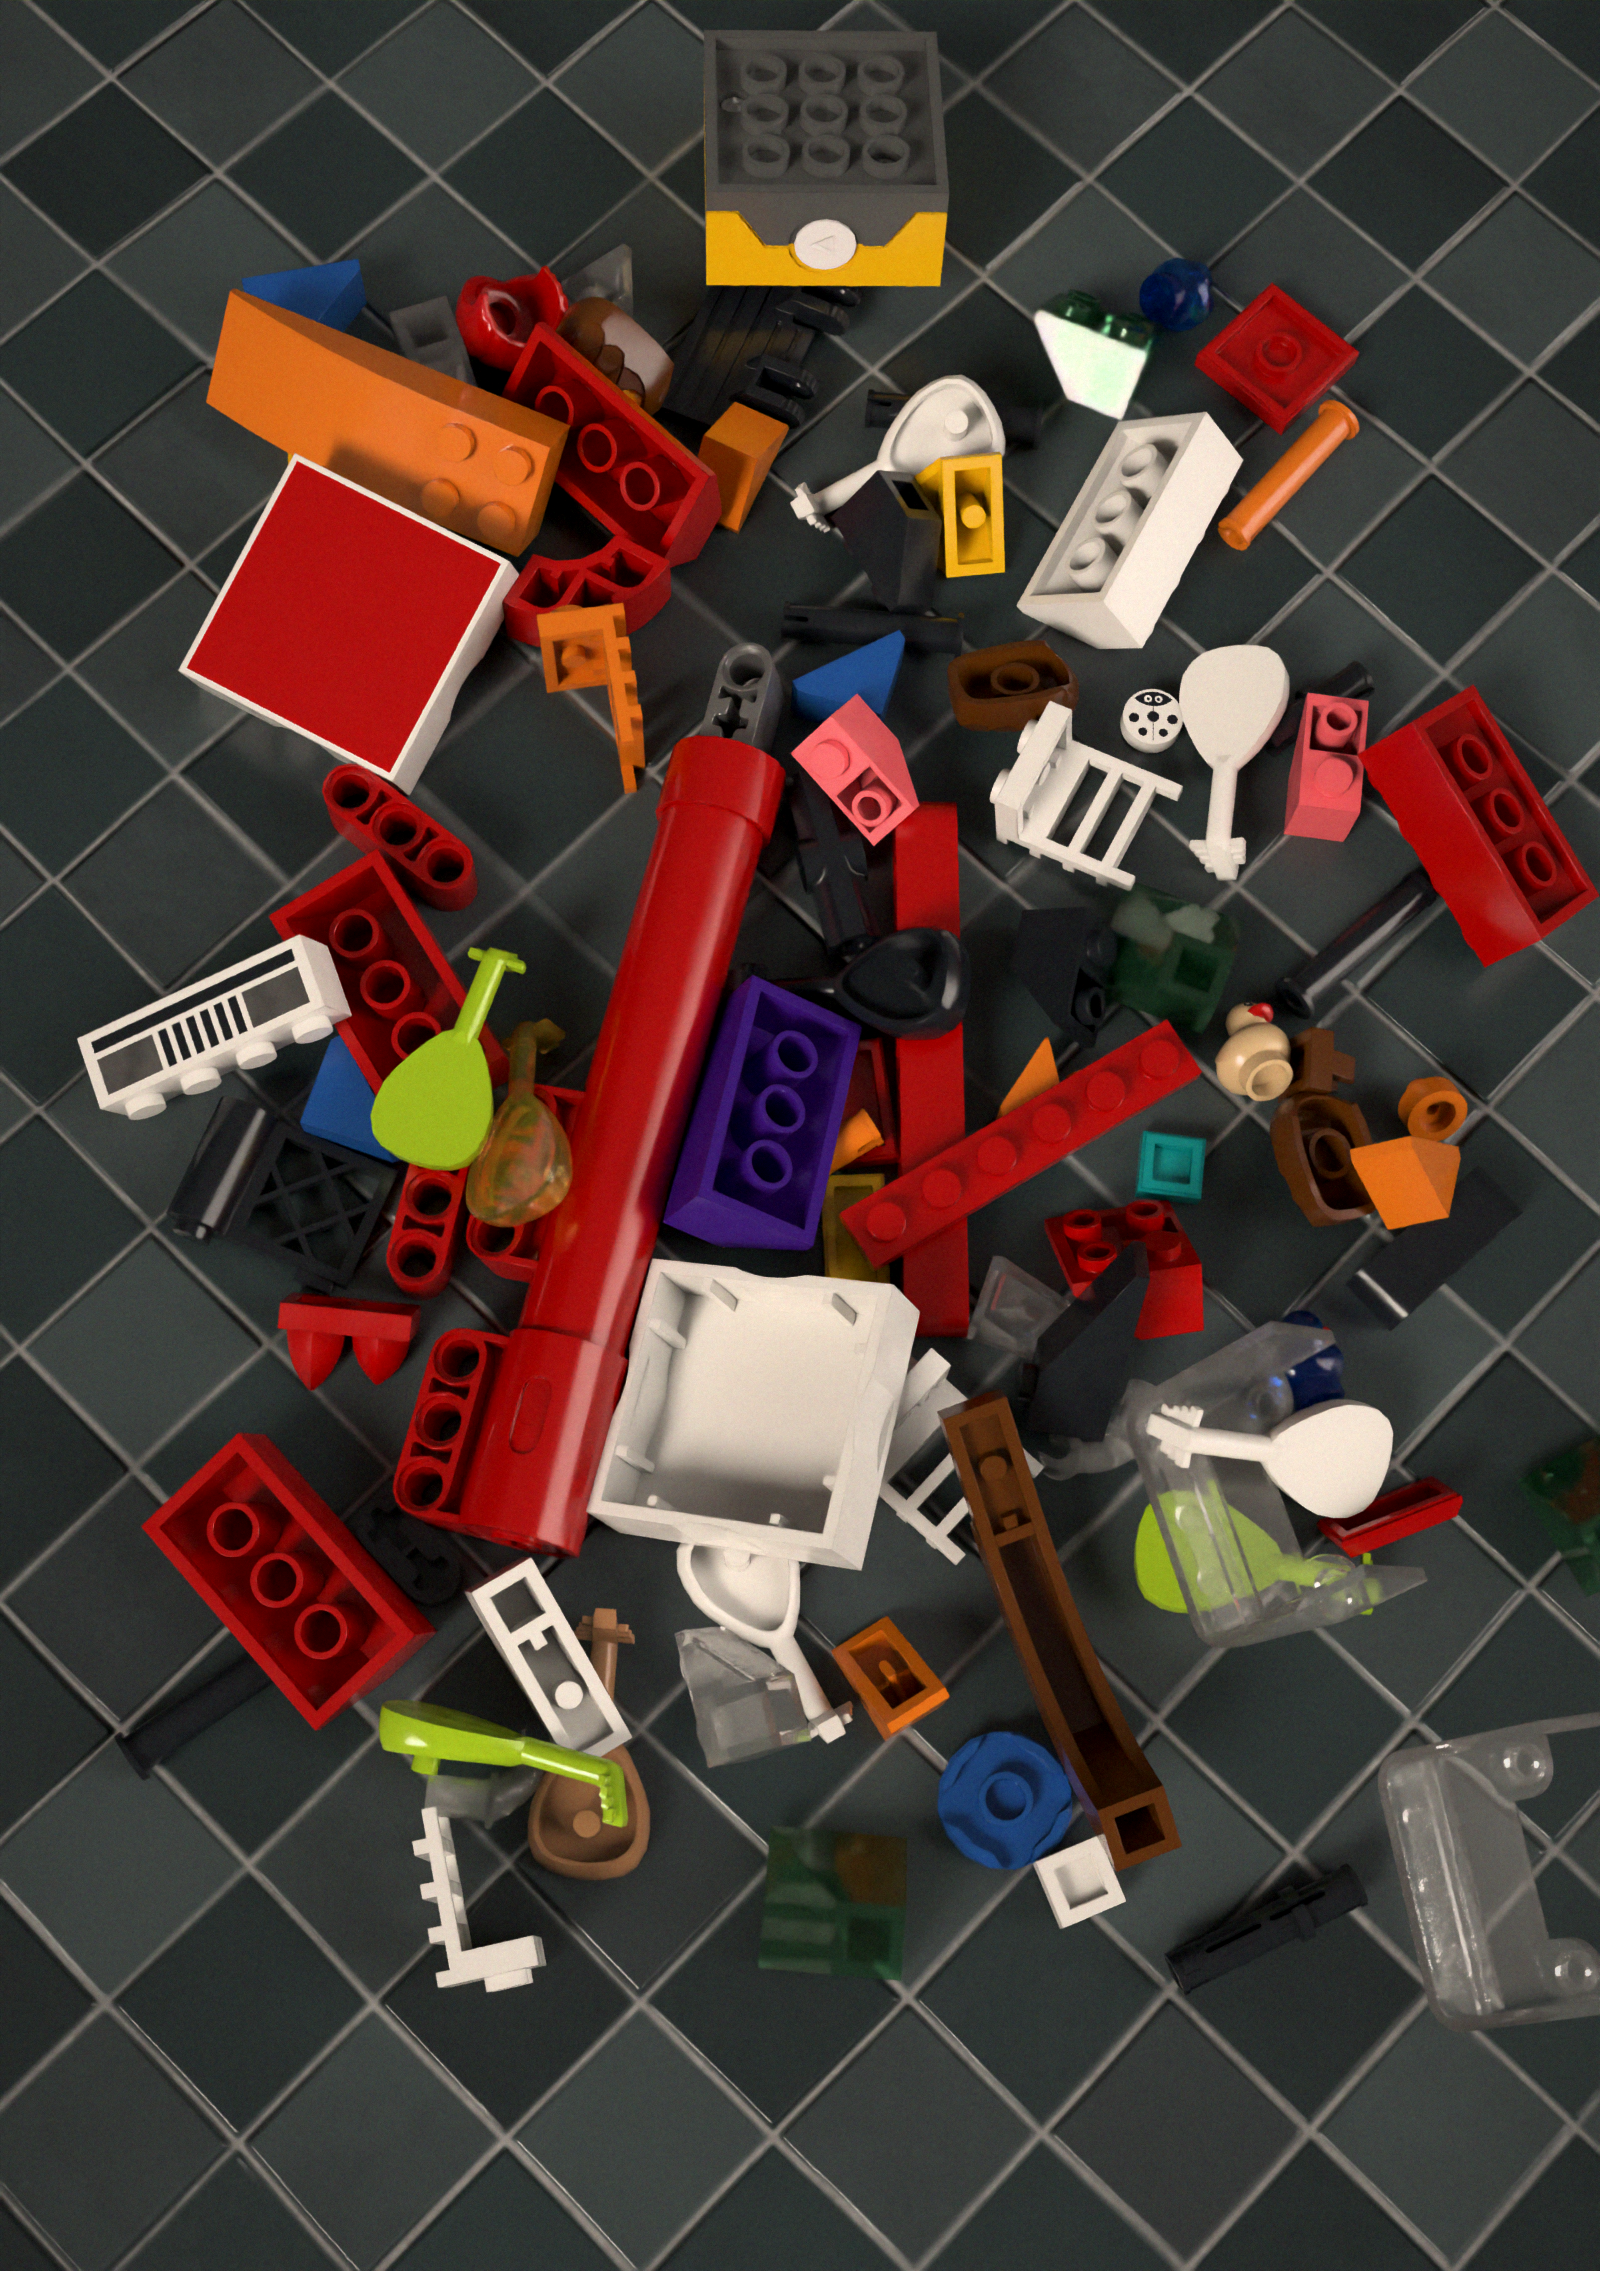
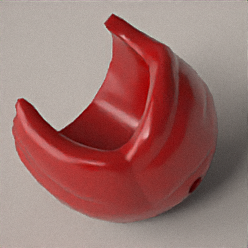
M547 265L541 267L539 273L513 277L505 282L483 275L470 277L463 285L456 305V333L458 340L467 353L477 357L485 366L494 370L512 373L536 323L544 321L556 331L569 308L568 298L563 293L562 285L557 281L556 275L550 271Z

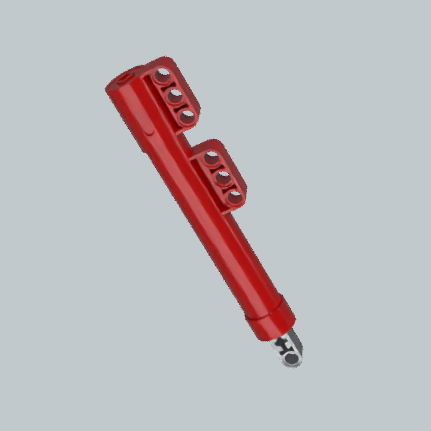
M741 643L732 647L723 655L719 663L700 735L683 738L673 746L656 807V817L659 823L584 1091L542 1084H524L511 1091L502 1104L467 1224L466 1240L472 1252L496 1275L505 1279L529 1283L517 1329L510 1331L508 1336L468 1328H455L445 1332L438 1338L430 1352L395 1473L393 1493L396 1502L404 1511L426 1522L427 1525L433 1528L478 1537L512 1549L548 1557L576 1559L580 1556L590 1514L586 1512L612 1416L621 1399L626 1383L629 1360L625 1357L760 852L770 843L786 783V771L776 759L770 756L785 700V689L769 651L762 645ZM754 678H761L753 685L743 686ZM549 1113L546 1122L540 1128L527 1131L530 1121L536 1115ZM532 1172L529 1182L523 1188L510 1191L513 1180L519 1174ZM515 1231L514 1238L506 1249L500 1252H493V1246L502 1234ZM479 1354V1362L475 1370L467 1376L458 1377V1368L461 1362L467 1356ZM461 1416V1426L458 1432L451 1439L441 1441L440 1432L443 1425L450 1418ZM442 1479L443 1489L439 1498L432 1504L423 1506L422 1495L425 1488L431 1482Z

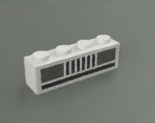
M299 934L79 1037L77 1040L100 1109L127 1115L131 1120H140L161 1113L167 1107L165 1101L183 1093L186 1095L199 1094L217 1087L222 1082L220 1076L239 1067L241 1069H253L272 1062L277 1057L276 1050L294 1042L305 1044L320 1040L333 1032V1024L352 1016L328 946Z

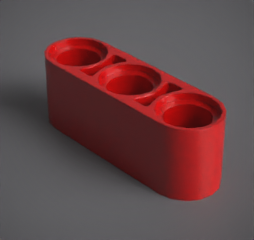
M348 763L337 766L328 773L323 782L322 793L332 824L339 834L366 855L378 849L395 871L400 881L432 907L444 912H455L463 910L473 902L477 895L478 880L471 851L461 840L372 771L358 764ZM364 795L368 798L360 807L351 809L340 806L349 796ZM410 831L415 834L413 839L407 844L391 845L387 843L389 837L396 832ZM447 867L463 871L460 877L448 883L438 882L433 879L438 871Z
M481 1154L468 1167L453 1171L431 1170L409 1163L386 1258L387 1266L396 1287L405 1297L415 1301H427L438 1297L446 1289L451 1279ZM443 1193L451 1198L448 1208L440 1214L425 1215L418 1211L421 1200L429 1194ZM427 1253L436 1259L433 1269L425 1276L409 1277L403 1273V1266L412 1255Z

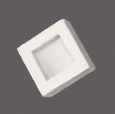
M1097 1836L1033 1863L1060 1929L1126 1902L1108 1856Z

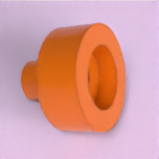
M1438 1076L1418 1078L1410 1082L1398 1105L1399 1118L1411 1136L1436 1142L1453 1135L1464 1123L1468 1111L1466 1100L1449 1079Z

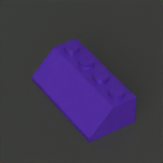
M754 975L749 977L720 1003L663 1223L719 1247L805 1251L813 1247L862 1026Z

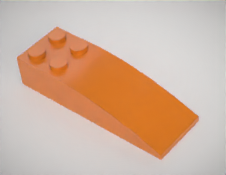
M236 288L229 292L206 399L207 404L292 456L296 453L435 524L516 557H519L539 534L571 425Z

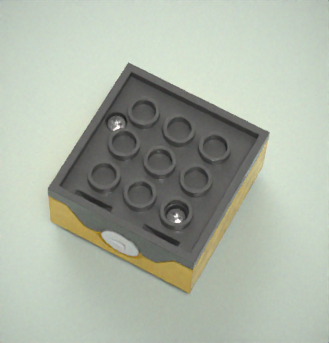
M704 30L706 285L940 286L949 202V182L937 32Z

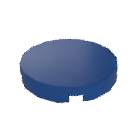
M991 1732L970 1739L948 1760L938 1782L937 1812L946 1837L964 1857L989 1869L1016 1870L1043 1859L1062 1841L1072 1818L1071 1788L1061 1761L1046 1744L1022 1732Z

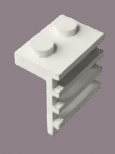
M1049 701L1039 721L1030 719L1026 724L1017 747V752L1020 755L1012 770L1002 769L993 785L990 802L995 804L997 841L1007 845L1009 841L1029 848V854L1041 859L1042 855H1045L1063 863V869L1074 873L1078 869L1096 877V883L1107 887L1111 883L1130 892L1135 882V876L1117 868L1156 794L1158 793L1178 801L1183 792V786L1072 740V709ZM1093 766L1108 772L1070 845L1066 847L1052 841L1051 839L1090 767ZM1125 779L1141 786V789L1101 862L1084 855Z
M930 1348L919 1361L910 1355L879 1496L897 1512L896 1515L905 1523H910L921 1533L929 1545L934 1549L937 1548L952 1563L957 1565L966 1554L947 1536L969 1513L965 1498L963 1497L937 1527L918 1511L924 1502L954 1471L955 1467L950 1453L907 1500L888 1484L941 1427L937 1411L969 1400L946 1380L951 1365L933 1348ZM1023 1448L1031 1476L1035 1478L1044 1466Z
M436 1806L421 1809L426 1838L412 1841L414 1855L431 1862L434 1882L420 1885L423 1900L438 1903L442 1926L428 1929L429 1940L431 1944L446 1946L450 1970L435 1973L438 1988L455 1987L484 1980L486 1992H495L533 1983L531 1969L546 1966L541 1937L532 1935L475 1949L472 1948L448 1814L438 1815Z

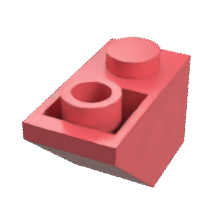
M1314 693L1307 694L1288 779L1284 834L1344 842L1361 810L1364 765L1357 754L1364 751L1366 746L1369 701Z
M858 694L835 711L791 752V755L873 846L919 806L899 740Z

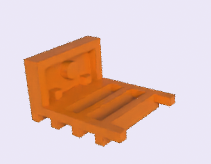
M623 603L589 608L565 605L552 610L550 613L536 615L547 693L607 685L625 794L637 792L634 770L645 768L643 717L641 704H638L635 670H632L629 636H626Z

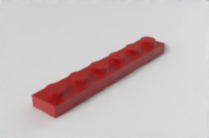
M1166 1019L840 1212L839 1220L872 1273L1197 1080L1202 1071Z

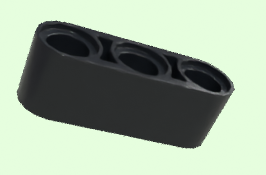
M1478 1165L1455 1185L1448 1218L1410 1225L1350 1278L1346 1286L1389 1331H1392L1512 1224L1523 1211Z

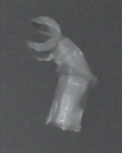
M1130 1379L1127 1384V1390L1107 1427L1103 1443L1096 1441L1082 1442L1079 1438L1049 1433V1442L1064 1447L1069 1454L1063 1459H1053L1039 1451L1038 1462L1044 1466L1042 1472L1054 1480H1068L1075 1476L1076 1473L1092 1474L1108 1471L1132 1459H1143L1148 1452L1144 1443L1148 1436L1146 1428L1150 1413L1160 1411L1162 1404L1166 1402L1167 1395L1148 1382Z
M524 1728L520 1732V1734L525 1736L526 1728ZM549 1737L548 1742L553 1743L551 1738ZM521 1764L510 1767L499 1778H497L498 1773L494 1772L490 1773L489 1779L428 1775L424 1809L436 1806L438 1817L485 1821L484 1828L491 1829L493 1822L510 1814L528 1800L537 1790L546 1771Z

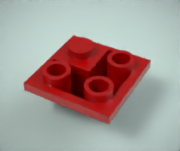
M1142 1199L1133 1201L1125 1207L1099 1211L1077 1209L1066 1213L1064 1216L1044 1219L1045 1232L1075 1297H1078L1132 1241L1144 1242L1147 1248L1150 1281L1134 1337L1139 1340H1146L1204 1330L1202 1263L1169 1200L1155 1201Z

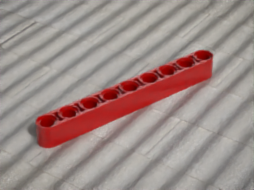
M918 801L919 806L892 830L893 930L897 932L901 929L915 926H936L952 932L960 940L957 805L955 801ZM962 1020L954 1030L940 1038L904 1040L895 1037L897 1145L899 1151V1161L897 1163L898 1178L965 1139ZM967 1217L899 1257L900 1292L920 1311L915 1337L966 1338L968 1336L969 1271Z

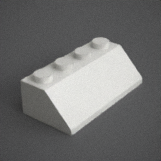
M1207 412L1118 422L1016 606L1022 613L1097 649L1143 648L1243 462L1241 456Z

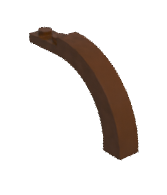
M999 1388L937 1411L972 1520L969 1522L1006 1629L1055 1750L1106 1855L1116 1872L1182 1847L1164 1786L1132 1734L1106 1680L1079 1616L1048 1530L1006 1395Z

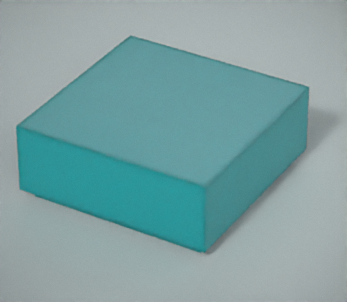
M1143 1130L1140 1136L1134 1197L1198 1205L1202 1193L1206 1139Z

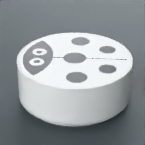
M1157 689L1142 690L1129 698L1120 720L1121 732L1127 743L1145 753H1158L1171 747L1177 740L1183 724L1178 701L1170 694Z

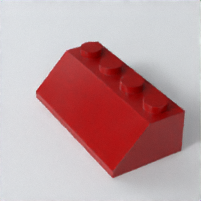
M544 321L537 322L500 397L571 425L554 481L614 535L619 534L669 560L670 568L697 559L723 513L716 473Z
M1474 684L1357 754L1367 770L1370 783L1382 795L1398 822L1403 838L1413 847L1430 876L1433 888L1443 897L1461 927L1466 943L1476 952L1484 967L1542 940L1600 896Z
M378 849L365 855L269 915L283 941L300 934L328 946L352 1016L335 1023L334 1026L376 1096L385 1079L411 1053L441 1032L454 1029L469 991L397 874ZM485 1019L478 1040L488 1063L492 1090L518 1075L519 1072Z
M238 1432L141 1526L315 1731L323 1728L389 1679L438 1632L266 1434Z

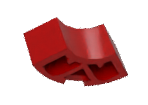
M616 534L602 550L581 559L556 561L533 554L502 601L507 636L520 642L540 647L536 615L550 613L552 610L565 605L589 608L623 603L626 636L650 621L671 597L670 561L619 534Z

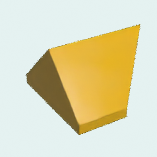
M1000 452L938 458L914 476L942 520L937 567L945 574L946 578L1004 573L1002 454Z

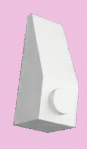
M531 1557L517 1559L464 1591L496 1650L554 1744L601 1757L632 1738Z

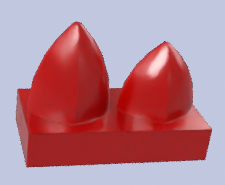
M292 1292L280 1302L278 1328L287 1329L288 1350L293 1367L308 1390L314 1391L332 1372L341 1355L345 1335L352 1336L353 1350L364 1373L374 1384L380 1385L399 1369L405 1359L410 1341L419 1331L421 1305Z

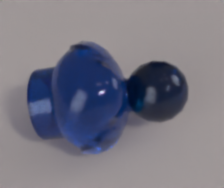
M1177 257L1162 262L1141 285L1139 302L1143 313L1151 321L1159 322L1167 330L1181 333L1193 329L1205 321L1213 311L1214 297L1210 293L1213 284L1212 273L1205 264L1198 261Z
M1295 1310L1288 1313L1281 1321L1279 1328L1282 1344L1274 1345L1266 1354L1265 1378L1268 1388L1280 1398L1291 1401L1296 1412L1323 1401L1343 1399L1345 1391L1339 1380L1343 1374L1345 1360L1343 1353L1336 1344L1325 1342L1330 1336V1329L1323 1327L1321 1320L1308 1310Z

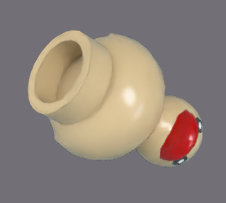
M1243 1002L1235 1005L1229 1011L1225 1025L1230 1038L1221 1047L1214 1061L1221 1085L1231 1093L1248 1095L1256 1101H1268L1281 1095L1290 1085L1293 1071L1289 1064L1291 1046L1287 1035L1279 1027L1271 1024L1274 1012L1270 1004Z

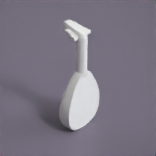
M962 374L943 376L918 390L904 405L887 431L876 461L815 494H811L806 483L803 482L796 487L795 491L798 497L790 502L799 520H807L811 527L815 525L816 529L819 528L825 534L830 531V528L823 516L843 506L877 470L909 473L916 476L940 457L1000 452L1003 457L1006 440L1002 422L986 392L973 380Z
M1233 645L1204 652L1191 662L1181 681L1179 707L1182 720L1197 751L1213 769L1206 840H1190L1189 847L1191 851H1194L1196 857H1200V862L1205 864V870L1208 873L1215 872L1218 880H1236L1239 864H1245L1246 840L1242 837L1231 838L1238 771L1259 753L1280 723L1287 708L1290 684L1289 675L1280 656L1268 647Z
M1331 1399L1311 1405L1288 1416L1264 1435L1200 1427L1204 1411L1199 1406L1176 1404L1172 1406L1171 1404L1163 1403L1161 1413H1150L1146 1432L1162 1440L1160 1451L1168 1454V1458L1175 1460V1464L1181 1468L1189 1467L1191 1453L1259 1461L1270 1479L1294 1501L1317 1515L1331 1518L1351 1517L1364 1511L1374 1501L1385 1478L1392 1452L1393 1430L1389 1420L1378 1409L1366 1403L1349 1399Z
M680 1543L676 1551L677 1572L683 1587L693 1603L705 1615L726 1630L745 1641L771 1650L809 1721L808 1724L796 1730L798 1737L811 1739L819 1735L828 1744L846 1734L843 1725L853 1720L851 1716L853 1715L852 1708L854 1706L851 1701H848L835 1709L831 1707L793 1636L800 1610L799 1561Z

